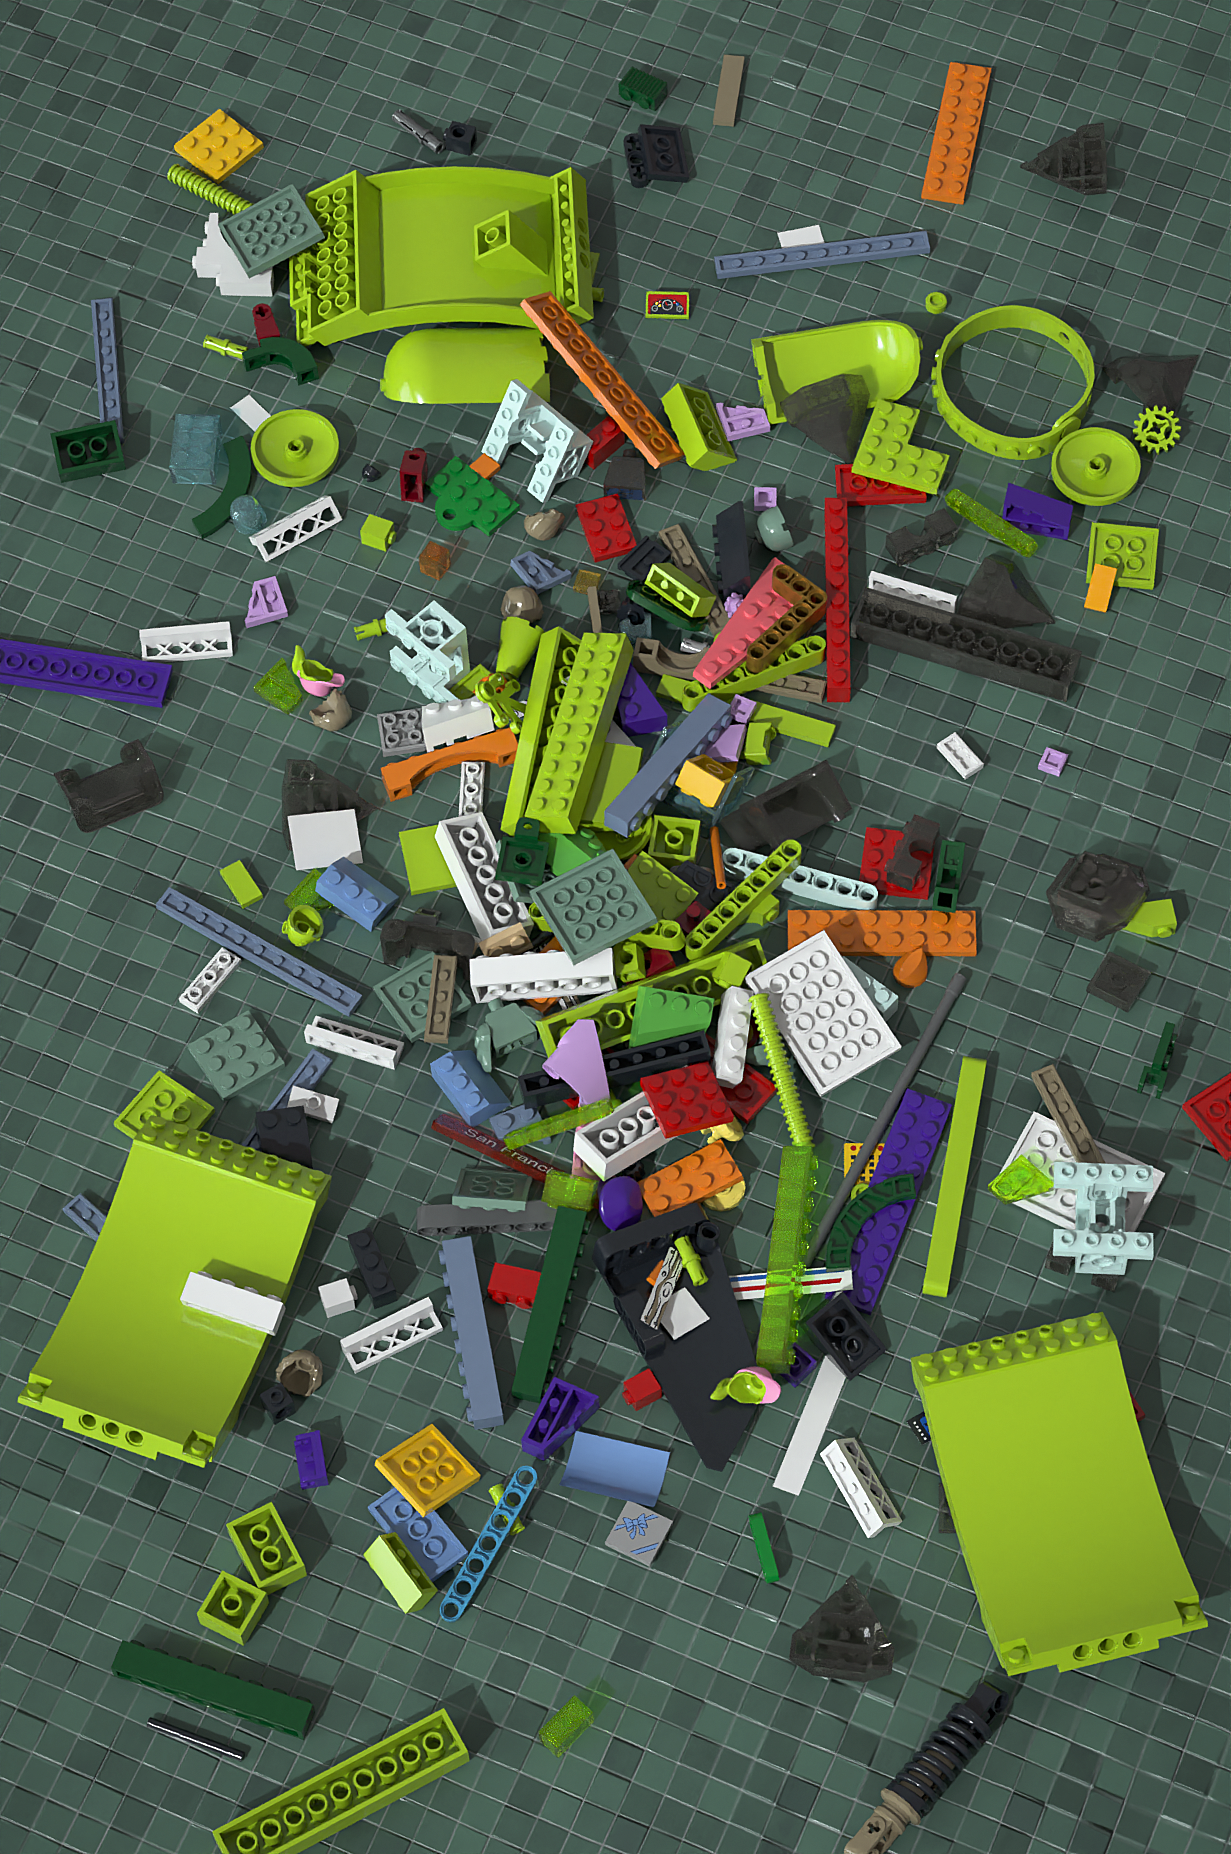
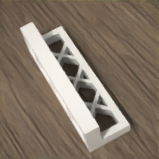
M324 495L250 536L249 539L252 545L258 547L263 559L267 562L336 524L342 518L331 496ZM330 507L335 518L328 522L320 520L322 511ZM306 519L315 521L313 530L310 532L301 530ZM288 529L296 531L294 541L290 543L282 541L284 533ZM269 540L276 541L275 551L268 555L263 543Z
M871 571L869 587L863 603L949 629L956 612L957 596Z
M230 622L139 630L142 645V661L166 663L233 656ZM218 642H227L228 649L217 650L214 646ZM196 644H202L206 647L201 652L192 650ZM173 646H180L183 649L179 654L169 652ZM157 648L161 651L157 656L147 657V649Z
M315 1016L312 1025L307 1024L304 1031L305 1040L308 1044L395 1070L405 1046L404 1042L319 1016ZM319 1024L329 1027L330 1031L319 1028ZM342 1033H350L352 1037L342 1035ZM365 1039L373 1040L374 1044L365 1042V1041H363V1040H365ZM387 1046H392V1047H396L397 1049H396V1051H394V1050H391V1049H388V1048H385V1047H387Z
M427 1297L341 1339L340 1342L342 1350L356 1374L443 1331V1327L434 1313L432 1302ZM428 1317L432 1319L435 1325L428 1330L418 1328L420 1321ZM404 1329L412 1331L410 1339L406 1341L396 1339L399 1331ZM381 1340L391 1342L388 1350L384 1352L374 1350L376 1343ZM359 1351L369 1353L367 1359L359 1364H356L352 1357L353 1354Z
M854 1437L834 1440L820 1453L868 1538L875 1537L885 1527L897 1526L902 1522ZM847 1446L850 1447L854 1455L848 1452ZM858 1468H860L861 1470H863V1472L865 1473V1475H863V1474L859 1471ZM870 1489L875 1491L877 1496H875ZM882 1510L888 1513L890 1519L886 1518Z

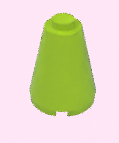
M507 617L501 623L496 672L502 674L507 681L518 679L538 649L541 634L545 633L538 625L533 628L529 626L530 621L517 617Z

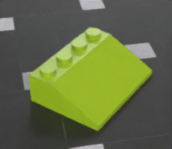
M605 742L577 830L586 828L593 832L614 831L604 825V811L640 771L644 753L643 748Z

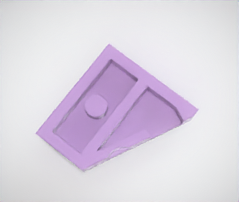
M716 403V409L728 441L770 432V424L764 409L747 408L739 405L736 408L723 407V403Z
M276 576L255 581L252 588V597L248 605V615L245 618L246 628L288 617Z

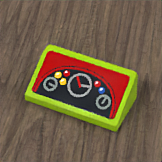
M647 291L645 318L689 319V292Z

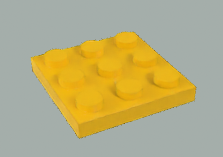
M218 109L174 145L177 153L217 184H220L264 148L262 141L221 109Z
M430 1424L379 1457L375 1462V1466L423 1518L478 1482L481 1476L433 1424Z

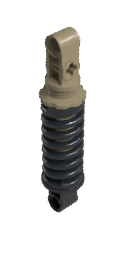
M984 1681L977 1687L976 1691L964 1705L955 1702L951 1707L952 1709L945 1716L947 1720L941 1721L938 1725V1730L931 1732L930 1741L923 1742L921 1751L913 1754V1762H907L903 1768L904 1772L897 1773L895 1779L886 1788L881 1790V1797L884 1802L881 1806L878 1805L874 1809L873 1815L846 1844L844 1854H883L898 1835L903 1834L908 1823L919 1825L920 1820L924 1816L922 1812L926 1813L929 1811V1805L926 1801L936 1802L938 1800L935 1790L944 1792L947 1789V1785L943 1780L953 1781L955 1779V1773L952 1771L953 1768L958 1771L963 1770L964 1764L958 1756L965 1760L972 1759L973 1754L967 1745L974 1750H979L981 1744L983 1745L987 1739L992 1737L993 1733L989 1726L1008 1705L1009 1694L990 1682Z

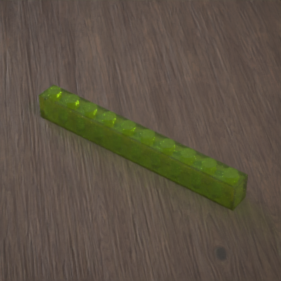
M783 1146L756 1357L757 1366L767 1369L770 1373L790 1374V1366L795 1363L793 1342H797L798 1330L795 1327L796 1320H800L798 1300L803 1297V1285L800 1283L801 1277H804L806 1272L803 1258L804 1255L808 1254L806 1234H810L811 1221L808 1217L809 1212H813L811 1192L816 1189L814 1170H818V1156L814 1155L812 1146Z

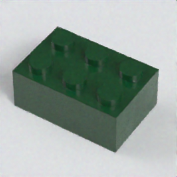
M115 420L50 433L61 483L126 470Z

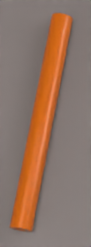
M713 826L710 828V838L716 884L718 889H724L726 881L719 829Z

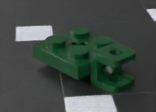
M521 817L516 824L515 838L503 836L495 880L536 886L542 885L549 842L539 841L540 823L537 819ZM530 824L532 828L525 829L524 826ZM521 858H525V861L527 863L519 864L516 861H520Z
M1165 1023L1152 1067L1144 1066L1137 1093L1142 1094L1145 1083L1158 1086L1155 1098H1161L1166 1084L1168 1064L1173 1056L1178 1034L1174 1033L1175 1024Z

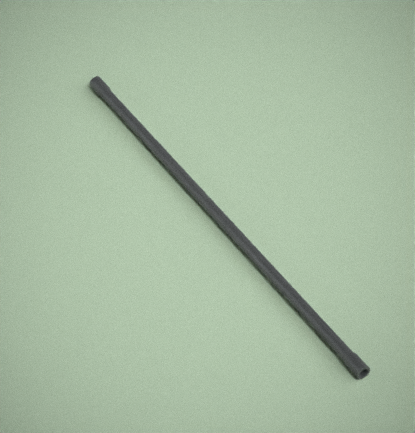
M955 973L941 1002L795 1270L810 1268L953 1002L964 987L967 979L962 974ZM794 1295L779 1297L756 1339L752 1350L757 1363Z

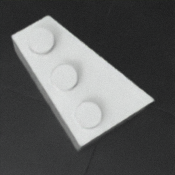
M476 696L470 699H454L446 703H430L427 706H422V730L427 753L434 751V746L446 743L447 746L454 744V739L463 736L470 739L494 731L492 709L487 703H483Z

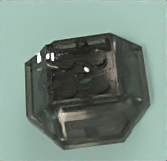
M1084 851L1077 857L1069 858L1047 889L1046 895L1057 928L1098 942L1104 939L1106 935L1125 928L1151 891L1143 867L1106 854H1093Z

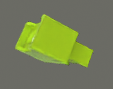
M772 722L749 723L739 759H746L748 765H771L772 760L768 757L770 742L776 737V730Z

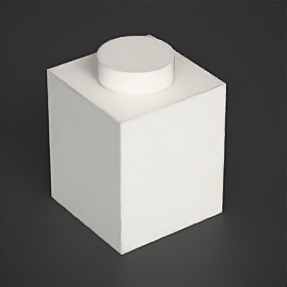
M347 1278L318 1287L327 1318L355 1309L354 1300L358 1299L354 1285L349 1286Z

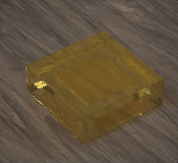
M579 569L573 586V592L588 595V587L596 586L597 591L601 574Z

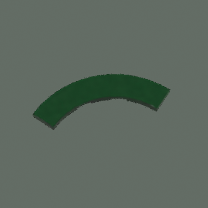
M243 436L223 444V449L229 461V474L226 486L212 506L200 515L192 518V523L202 539L222 528L225 522L238 512L248 494L252 477L251 459Z
M914 1173L891 1177L871 1188L868 1187L844 1208L833 1226L828 1241L826 1273L851 1270L853 1244L861 1228L873 1215L897 1202L916 1199Z

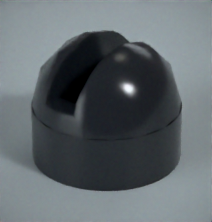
M368 463L362 470L363 479L367 478V482H374L381 475L380 471Z

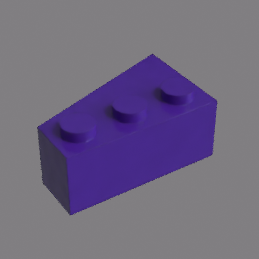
M1008 482L1001 529L1068 540L1073 505Z
M630 663L616 706L621 730L627 737L668 730L667 714Z
M554 1377L521 1439L522 1451L545 1461L600 1408L599 1396Z

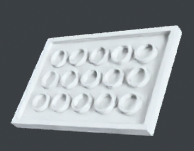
M824 930L754 970L744 978L748 988L754 991L753 995L769 993L768 1000L772 1002L770 1007L774 1009L772 1014L776 1015L774 1020L778 1022L776 1027L780 1029L779 1035L782 1036L783 1041L820 1097L901 1050V1045Z
M1033 1112L992 1186L991 1193L1061 1227L1075 1230V1189L1054 1188V1162L1076 1161L1055 1121ZM1094 1140L1106 1164L1147 1165ZM1153 1168V1192H1127L1125 1232H1135L1165 1177L1164 1172ZM1097 1222V1223H1096V1225H1097L1098 1227H1105V1226H1106V1225H1105L1104 1223H1102V1222Z

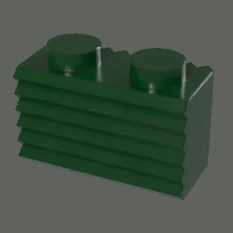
M633 66L618 84L619 95L626 101L631 100L638 103L643 109L649 108L656 111L668 94L666 81L660 80L644 71L642 72Z

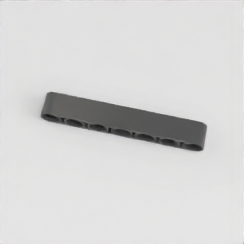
M573 1198L528 1200L526 1210H521L520 1212H510L507 1209L498 1208L496 1210H485L483 1207L464 1209L452 1204L424 1205L416 1209L417 1234L421 1236L552 1231L558 1206L584 1211V1203L580 1199Z

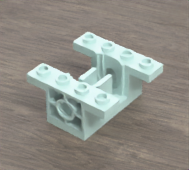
M518 379L511 381L481 452L488 455L498 464L503 462L509 445L521 442L535 455L544 454L542 461L535 466L536 471L527 489L539 501L544 503L549 500L556 483L578 477L593 440L536 393L528 389Z
M432 601L408 622L392 609L385 614L388 632L393 636L397 635L408 649L413 648L417 651V655L411 659L400 648L395 646L390 650L391 666L397 672L401 671L406 675L407 680L412 685H417L422 689L423 694L427 698H432L438 704L458 699L448 690L470 672L466 627L436 601Z
M1054 1162V1188L1075 1189V1230L1054 1229L1053 1256L1075 1257V1273L1125 1275L1128 1259L1153 1260V1233L1125 1232L1127 1192H1153V1166ZM1097 1222H1102V1223H1104L1106 1226H1105V1227H1098V1226L1096 1225V1223H1097Z

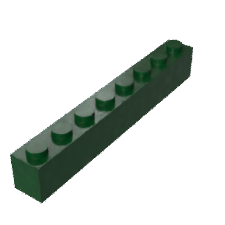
M562 1206L557 1208L511 1390L513 1398L541 1403L543 1396L550 1386V1382H547L549 1373H554L556 1359H553L554 1351L560 1349L562 1336L559 1335L560 1327H565L568 1313L564 1312L566 1303L571 1304L574 1290L570 1289L572 1280H577L579 1266H576L578 1257H583L585 1244L582 1243L583 1235H588L591 1221L587 1220V1212Z
M122 1640L111 1666L115 1677L302 1740L305 1739L315 1714L313 1704L305 1697L297 1696L294 1698L288 1696L285 1691L279 1688H273L272 1690L264 1688L263 1684L255 1680H249V1682L240 1680L239 1676L231 1672H225V1674L216 1672V1669L210 1665L202 1664L199 1666L193 1664L186 1657L178 1656L175 1658L169 1656L162 1649L154 1648V1650L145 1648L144 1644L136 1640H131L130 1642Z

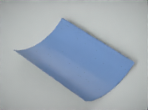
M576 1431L569 1460L559 1485L654 1507L662 1487L670 1452Z

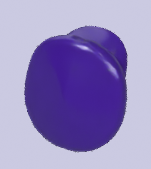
M628 1176L611 1177L606 1181L601 1179L597 1185V1193L599 1197V1213L603 1223L613 1231L637 1224L642 1215L643 1201L641 1189L636 1180Z

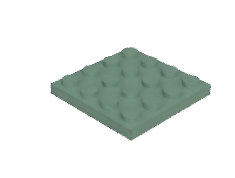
M293 184L218 224L249 279L325 238Z
M614 849L529 891L530 896L573 966L658 923L657 917Z

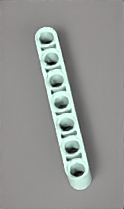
M729 848L723 853L724 873L729 877L744 881L754 871L751 868L758 867L768 857L738 848ZM730 861H736L737 863H736V864H730L729 862H730ZM801 865L776 888V890L851 910H875L877 908L878 891L875 886ZM772 868L771 870H772V871H779L780 869H778V868ZM797 879H802V880H804V881H803V882H797V881H795V880H797ZM820 885H825V886H827V887H826V888H820V887H818V886H820ZM842 891H847V892H849V893H848V894H842V893H840V892H842ZM869 897L871 900H864L863 898Z

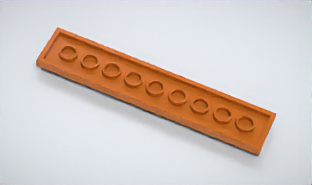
M551 291L526 298L521 302L520 306L524 309L526 315L538 326L540 332L552 343L554 349L566 360V363L590 389L593 396L604 406L607 413L618 423L621 430L632 440L634 446L641 451L650 465L657 469L679 461L684 457L685 454Z

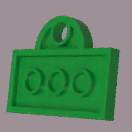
M457 456L425 482L426 488L438 497L435 503L436 519L441 526L448 530L461 531L474 525L490 537L520 510V505L483 478ZM447 514H453L455 515V518L447 520L444 518V516Z

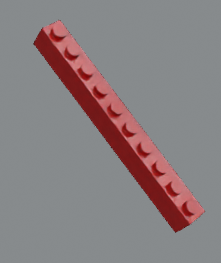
M825 498L827 702H850L847 498Z

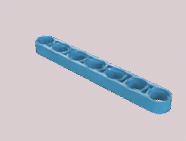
M522 1466L515 1472L442 1601L440 1615L446 1622H456L461 1618L535 1487L537 1473L532 1467ZM528 1471L533 1475V1481L528 1485L522 1484L518 1478L520 1473ZM511 1493H516L521 1498L520 1504L515 1507L508 1505L506 1502L507 1496ZM496 1516H506L509 1521L508 1525L502 1529L497 1528L494 1525ZM486 1537H492L496 1541V1546L491 1551H487L481 1546L482 1540ZM474 1559H479L484 1564L482 1571L479 1573H474L469 1569V1563ZM461 1581H466L471 1585V1591L466 1595H461L456 1590L457 1584ZM449 1603L455 1604L459 1609L458 1614L454 1617H447L444 1613V1607Z

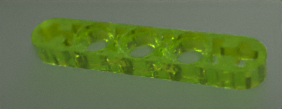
M952 489L945 496V502L951 509L1021 555L1030 558L1038 550V545L1033 538L960 490Z
M605 1098L513 1130L504 1135L503 1140L507 1149H515L604 1118L615 1110L611 1100Z

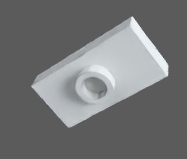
M956 732L937 744V749L964 779L969 778L984 766L983 762Z
M293 1086L287 1108L304 1105L305 1116L332 1123L339 1099Z

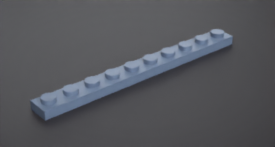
M927 231L716 256L714 257L717 279L927 254L930 253V245Z
M170 887L156 903L158 910L348 1017L353 1014L363 1000L362 995Z

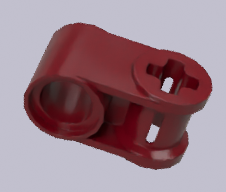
M264 303L256 305L252 310L260 346V339L280 337V333L270 306Z

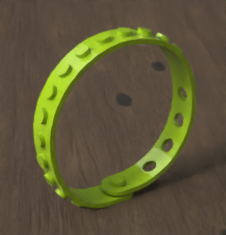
M1008 305L978 312L957 325L945 337L941 349H938L934 361L937 362V367H932L931 380H935V385H932V395L937 400V408L940 415L965 441L984 452L998 457L1029 460L1051 453L1065 436L1080 428L1081 421L1085 417L1091 403L1095 374L1093 359L1088 347L1077 332L1065 322L1036 308ZM999 328L1028 329L1048 336L1067 349L1082 368L1087 388L1079 402L1055 422L1050 432L1031 438L1008 437L979 426L967 418L951 402L942 380V371L949 357L963 343L981 333ZM1063 333H1065L1068 336L1069 340L1065 338Z

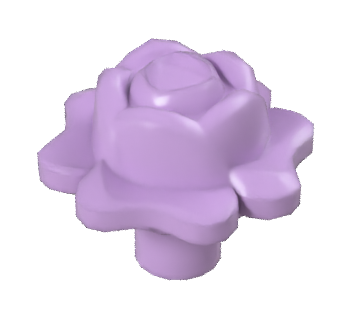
M732 593L731 597H727L724 607L725 611L728 612L729 618L733 616L744 600L742 594Z

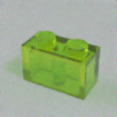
M551 1169L546 1176L541 1201L546 1202L548 1207L555 1209L558 1206L589 1212L593 1209L598 1180Z
M574 1695L538 1731L540 1742L559 1758L594 1722L593 1712Z

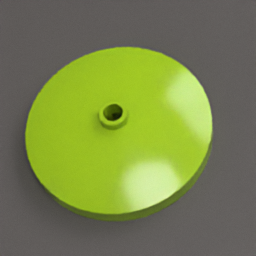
M286 410L270 416L259 425L252 437L251 455L257 471L268 481L285 487H301L321 480L333 469L339 456V440L335 428L323 416L308 410Z
M1098 427L1079 429L1065 436L1056 446L1051 462L1052 477L1059 490L1068 498L1090 506L1113 504L1128 496L1137 485L1141 468L1139 454L1126 437L1113 430Z

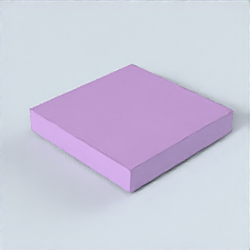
M729 725L727 728H723L717 740L707 746L704 754L718 763L738 761L747 733L746 725Z

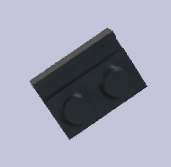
M646 535L617 564V568L624 571L631 579L640 580V584H645L654 563H666L671 558V552L657 542L651 541Z

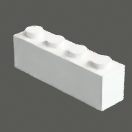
M735 986L729 987L721 996L712 1071L719 1085L732 1089L743 1079L752 1003H749L748 1000L754 993V991Z
M198 1271V1274L190 1272L180 1298L183 1305L276 1336L286 1309L281 1302L282 1299L270 1294L264 1297L258 1295L257 1290L246 1286L244 1290L237 1288L234 1282L226 1279H221V1282L214 1280L212 1275L203 1271Z

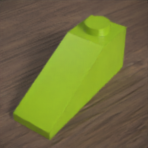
M1171 899L1106 907L1101 910L1100 922L1112 927L1148 937L1160 938L1169 937L1175 934L1177 921Z

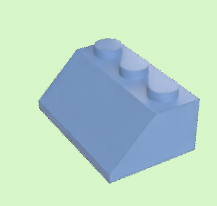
M345 857L335 861L317 880L315 890L316 893L370 932H372L399 899L398 895Z
M472 1050L450 1051L430 1063L432 1077L471 1129L511 1105V1102L491 1075L484 1071Z

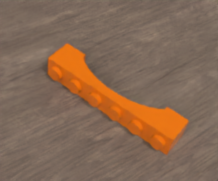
M510 728L498 729L494 733L484 736L479 735L462 743L456 742L449 747L434 749V751L427 754L412 756L398 763H389L381 768L382 780L392 802L411 796L412 790L428 776L450 766L462 764V762H489L498 764L499 768L513 764L518 743Z

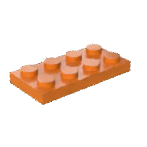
M719 1139L637 1183L640 1186L642 1198L653 1217L692 1203H701L744 1179L724 1143Z

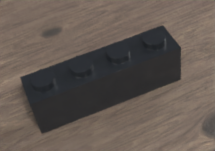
M738 501L717 514L716 524L712 525L713 538H717V543H714L715 557L719 556V562H716V575H721V580L717 581L718 594H723V603L727 601V597H731L732 593L742 594L745 598L750 591V567L743 501Z

